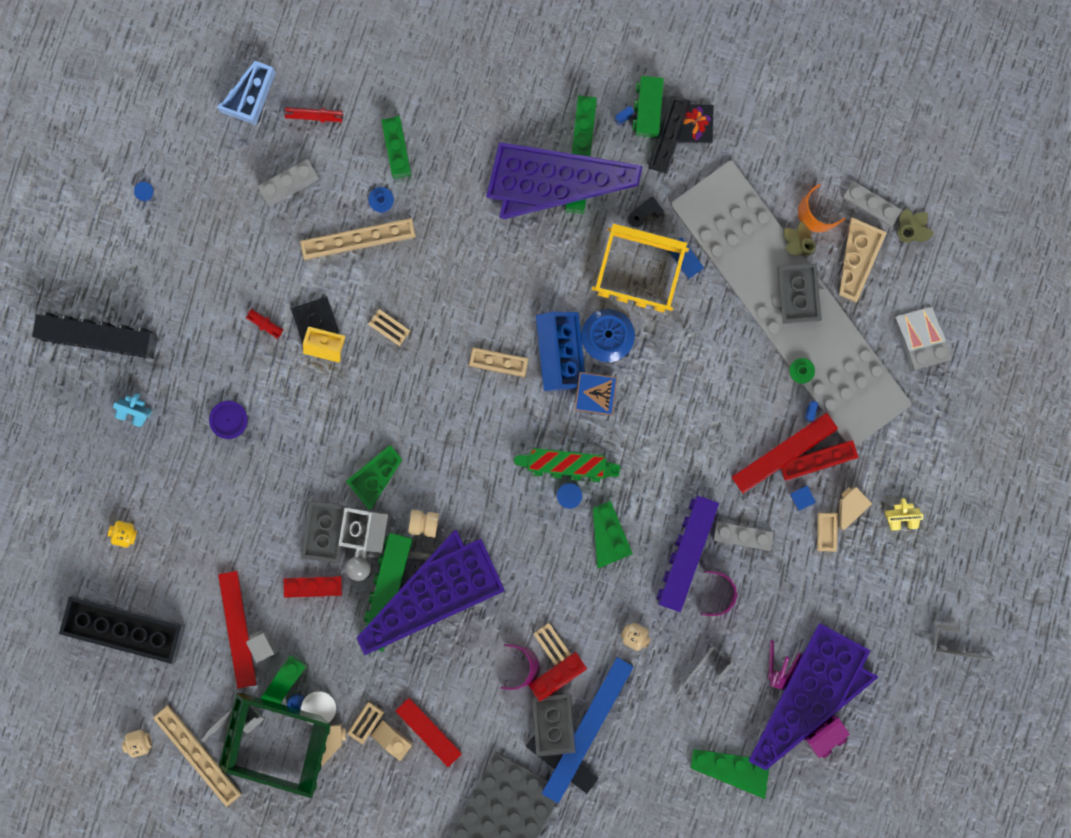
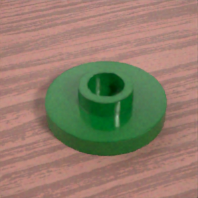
M799 358L790 365L789 374L796 383L805 384L813 379L815 367L810 360Z

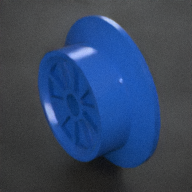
M599 310L593 313L584 323L581 334L582 343L587 353L594 359L602 362L618 361L630 352L634 344V327L629 318L617 310ZM610 332L612 337L607 338L605 333Z

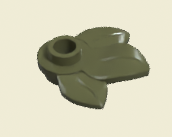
M905 209L899 217V239L905 243L912 242L913 240L924 242L930 239L934 232L926 228L928 213L920 212L913 215L909 209ZM908 230L910 232V236H905L904 231Z
M802 221L798 224L797 230L790 228L783 230L784 238L789 243L786 246V250L791 255L798 256L801 254L808 257L814 253L816 245L811 239V231Z

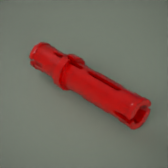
M285 107V112H293V114H285V119L320 121L321 123L326 121L343 122V118L335 117L336 115L343 116L342 110Z

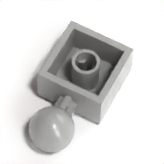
M344 508L338 546L356 549L355 557L351 558L346 565L347 575L352 580L362 581L370 574L371 566L365 558L366 551L382 553L388 514Z

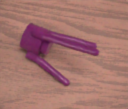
M771 640L769 674L767 677L770 680L769 685L784 690L802 654H797L787 675L785 671L789 661L788 656L785 658L781 672L775 671L773 674L774 641Z

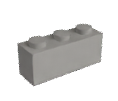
M307 159L264 182L258 188L270 207L320 179Z

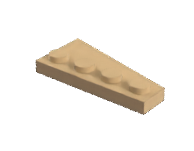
M852 217L847 237L839 296L857 303L887 232Z

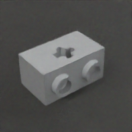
M263 630L250 635L251 640L246 642L256 663L279 652L269 631L265 633Z

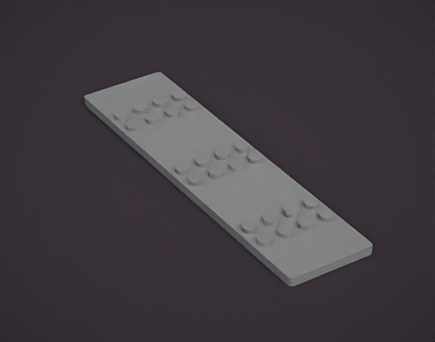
M728 161L672 202L671 207L789 368L792 362L799 358H806L813 363L815 375L811 381L802 385L814 402H818V407L822 413H828L838 427L836 432L844 442L853 440L856 447L911 406V401L819 277L822 321L782 324L778 266L808 264L803 255L794 256L786 250V246L789 243L784 238L783 228L733 161Z

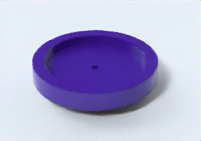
M223 401L212 409L209 416V424L217 436L223 439H234L242 435L246 430L248 415L240 404L233 401Z

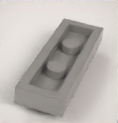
M852 181L842 197L889 227L893 226L902 211Z
M716 522L713 541L771 551L774 532Z

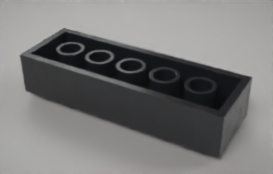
M43 312L42 315L36 314L32 337L40 341L154 359L158 337L153 335V331H149V329L138 328L135 331L130 326L120 324L117 328L108 322L100 321L99 324H96L97 322H93L90 319L81 318L78 321V319L62 315L59 318V316L48 312Z
M69 596L59 634L173 664L176 663L186 625L77 596Z

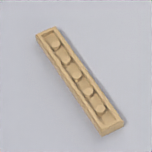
M409 218L302 240L300 244L303 259L308 260L416 238L413 220Z
M169 705L153 717L155 722L226 807L242 795L241 791Z

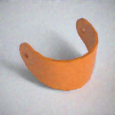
M821 184L811 189L802 198L798 206L800 222L802 221L813 232H826L845 220L843 218L834 224H824L812 215L808 199L810 193L819 188Z

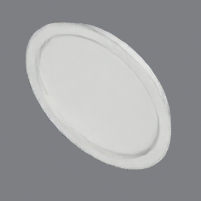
M320 691L313 692L303 700L301 710L320 715L330 722L335 716L336 704L329 694Z

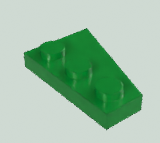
M391 445L346 481L369 511H371L403 460Z
M611 501L593 508L598 569L633 553Z

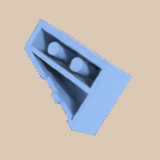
M254 61L240 78L239 83L234 89H231L225 100L218 105V110L226 115L256 125L276 74L274 68Z

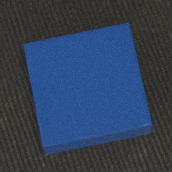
M628 106L614 117L617 126L631 118L634 110L631 106Z
M811 401L808 403L805 421H814L818 402Z
M808 485L790 493L798 511L816 503Z

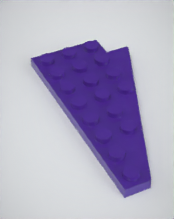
M499 142L486 197L492 200L503 201L499 218L508 219L639 186L643 167L638 164Z
M457 530L453 531L356 637L363 655L372 653L504 592V587L482 539L464 546Z

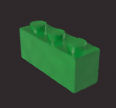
M641 76L640 82H636L635 93H639V99L635 100L634 112H637V119H633L632 130H636L635 136L658 138L664 78Z
M400 116L381 119L393 179L412 176Z

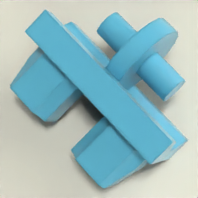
M135 393L133 397L127 395L125 399L120 398L113 405V408L116 409L115 418L126 420L128 414L133 415L132 424L138 427L144 424L151 415L152 410L144 407L145 402L140 400L139 393Z

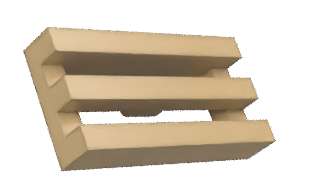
M380 309L368 324L399 347L411 332ZM380 315L383 316L384 318H386L387 320H389L391 323H393L394 325H396L397 327H399L401 330H403L405 333H404V334H401L400 332H398L397 330H395L393 327H391L390 325H388L387 323H385L383 320H381V319L379 318V316H380ZM377 321L401 339L399 341L376 326L375 322Z
M550 623L533 633L555 666L571 655ZM547 628L565 652L564 655L560 653L545 630ZM540 633L544 635L559 658L557 660L539 636Z
M368 701L347 734L363 745L385 711ZM370 707L372 711L355 735L353 731ZM374 713H379L374 722L372 723V725L370 726V728L368 729V731L366 732V734L364 735V737L361 739L359 736L368 724V722L370 721V719L372 718V716L374 715Z

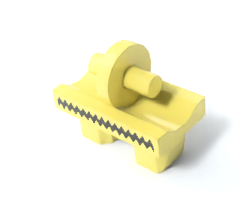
M903 498L900 499V504L894 505V510H885V517L892 531L901 529V521H907L909 529H918L920 520H923V513L920 512L919 508H914L913 503L907 504L906 499Z

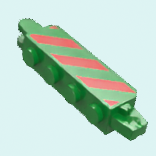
M534 448L530 451L529 455H517L513 459L516 466L527 467L528 472H531L532 476L543 477V473L551 474V478L562 479V475L570 476V480L581 481V477L589 478L590 482H600V479L619 477L620 465L606 462V458L603 455Z

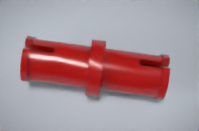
M253 308L248 312V316L245 317V319L257 325L259 330L266 331L277 340L284 331L283 328L271 322L269 317L265 318Z

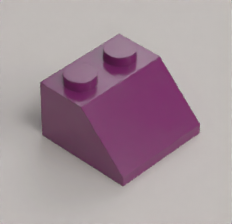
M833 715L807 736L804 741L818 758H825L832 753L831 749L833 747L843 745L848 740L846 737L850 734L841 720Z

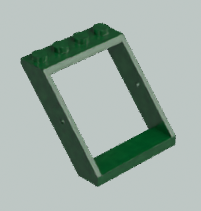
M236 693L219 767L227 774L313 798L314 791L317 788L318 774L321 771L322 757L326 751L327 736L330 734V723L322 716L245 693ZM249 705L313 723L299 784L235 765Z

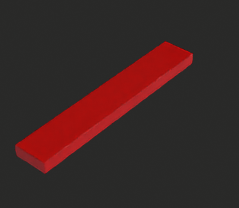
M825 413L731 478L742 494H744L838 430V427L828 413Z
M238 571L218 574L237 689L257 685L253 656L246 643L250 639Z

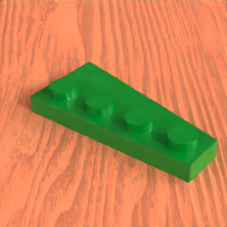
M693 749L691 769L765 799L769 769L764 770L749 762L748 756Z

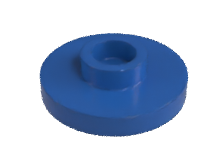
M378 187L371 191L368 201L374 211L384 213L392 208L394 197L389 189Z
M573 483L564 484L557 492V500L564 508H575L582 501V491Z

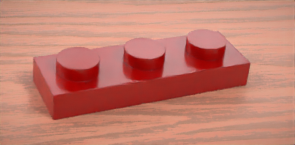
M342 576L283 578L284 598L342 596Z
M575 652L528 684L539 702H541L587 670V667Z

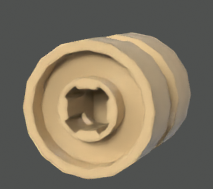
M412 510L409 534L420 535L424 533L427 537L436 538L439 513L428 512L425 515L423 511Z

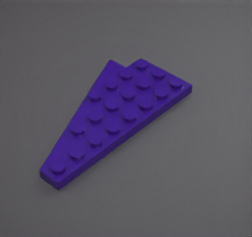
M818 623L748 761L764 770L769 769L872 684L878 676L862 668L871 650Z

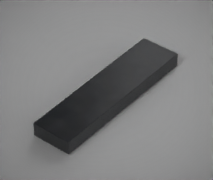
M672 95L651 157L649 169L665 174L668 173L688 113L690 100Z
M535 734L525 746L534 754H536ZM563 754L541 756L539 758L555 769ZM580 764L571 782L587 794L599 778Z

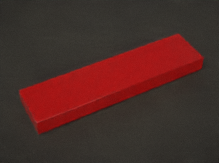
M850 440L799 456L783 466L781 471L784 480L787 481L858 459L859 457L854 441Z
M410 697L395 710L447 767L462 755V752Z

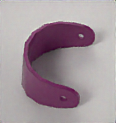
M703 571V573L718 574L726 578L732 588V598L728 607L722 612L714 614L700 613V615L719 616L729 612L737 599V590L733 581L722 573Z
M504 644L507 647L520 649L526 654L530 663V672L526 681L519 687L500 686V689L514 690L528 686L538 677L540 670L538 658L527 647Z

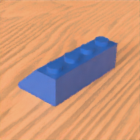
M548 312L536 315L544 391L577 389L579 372L585 373L579 312Z

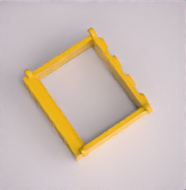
M613 223L612 228L608 227L607 229L610 232L597 285L596 287L592 286L591 290L597 291L598 296L609 298L610 295L616 296L617 301L627 303L628 300L635 301V305L639 307L654 306L653 310L664 313L665 310L673 311V307L670 306L684 254L689 251V248H686L687 243ZM613 236L680 253L666 305L600 288Z

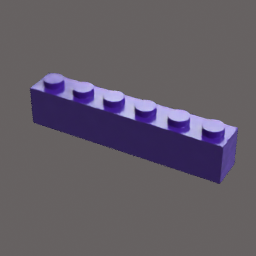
M698 495L695 499H691L688 507L691 512L689 517L685 516L682 527H684L683 534L678 535L675 543L678 546L676 553L672 552L669 563L672 564L669 571H665L662 580L665 582L663 590L659 589L656 600H659L658 605L681 613L719 506L718 502Z

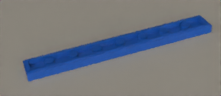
M616 657L575 732L576 753L562 755L542 791V795L559 804L634 666Z

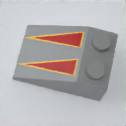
M932 307L895 317L910 372L952 360L947 341Z

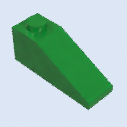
M290 655L261 698L281 704L308 665L296 656Z

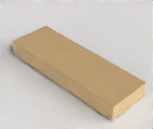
M473 347L469 366L525 378L529 358Z

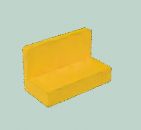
M308 327L303 341V353L340 363L345 336Z

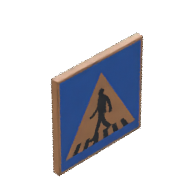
M579 372L575 410L613 415L617 377Z

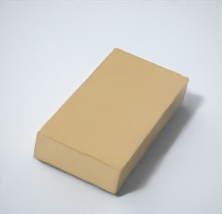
M817 513V551L837 552L838 513Z

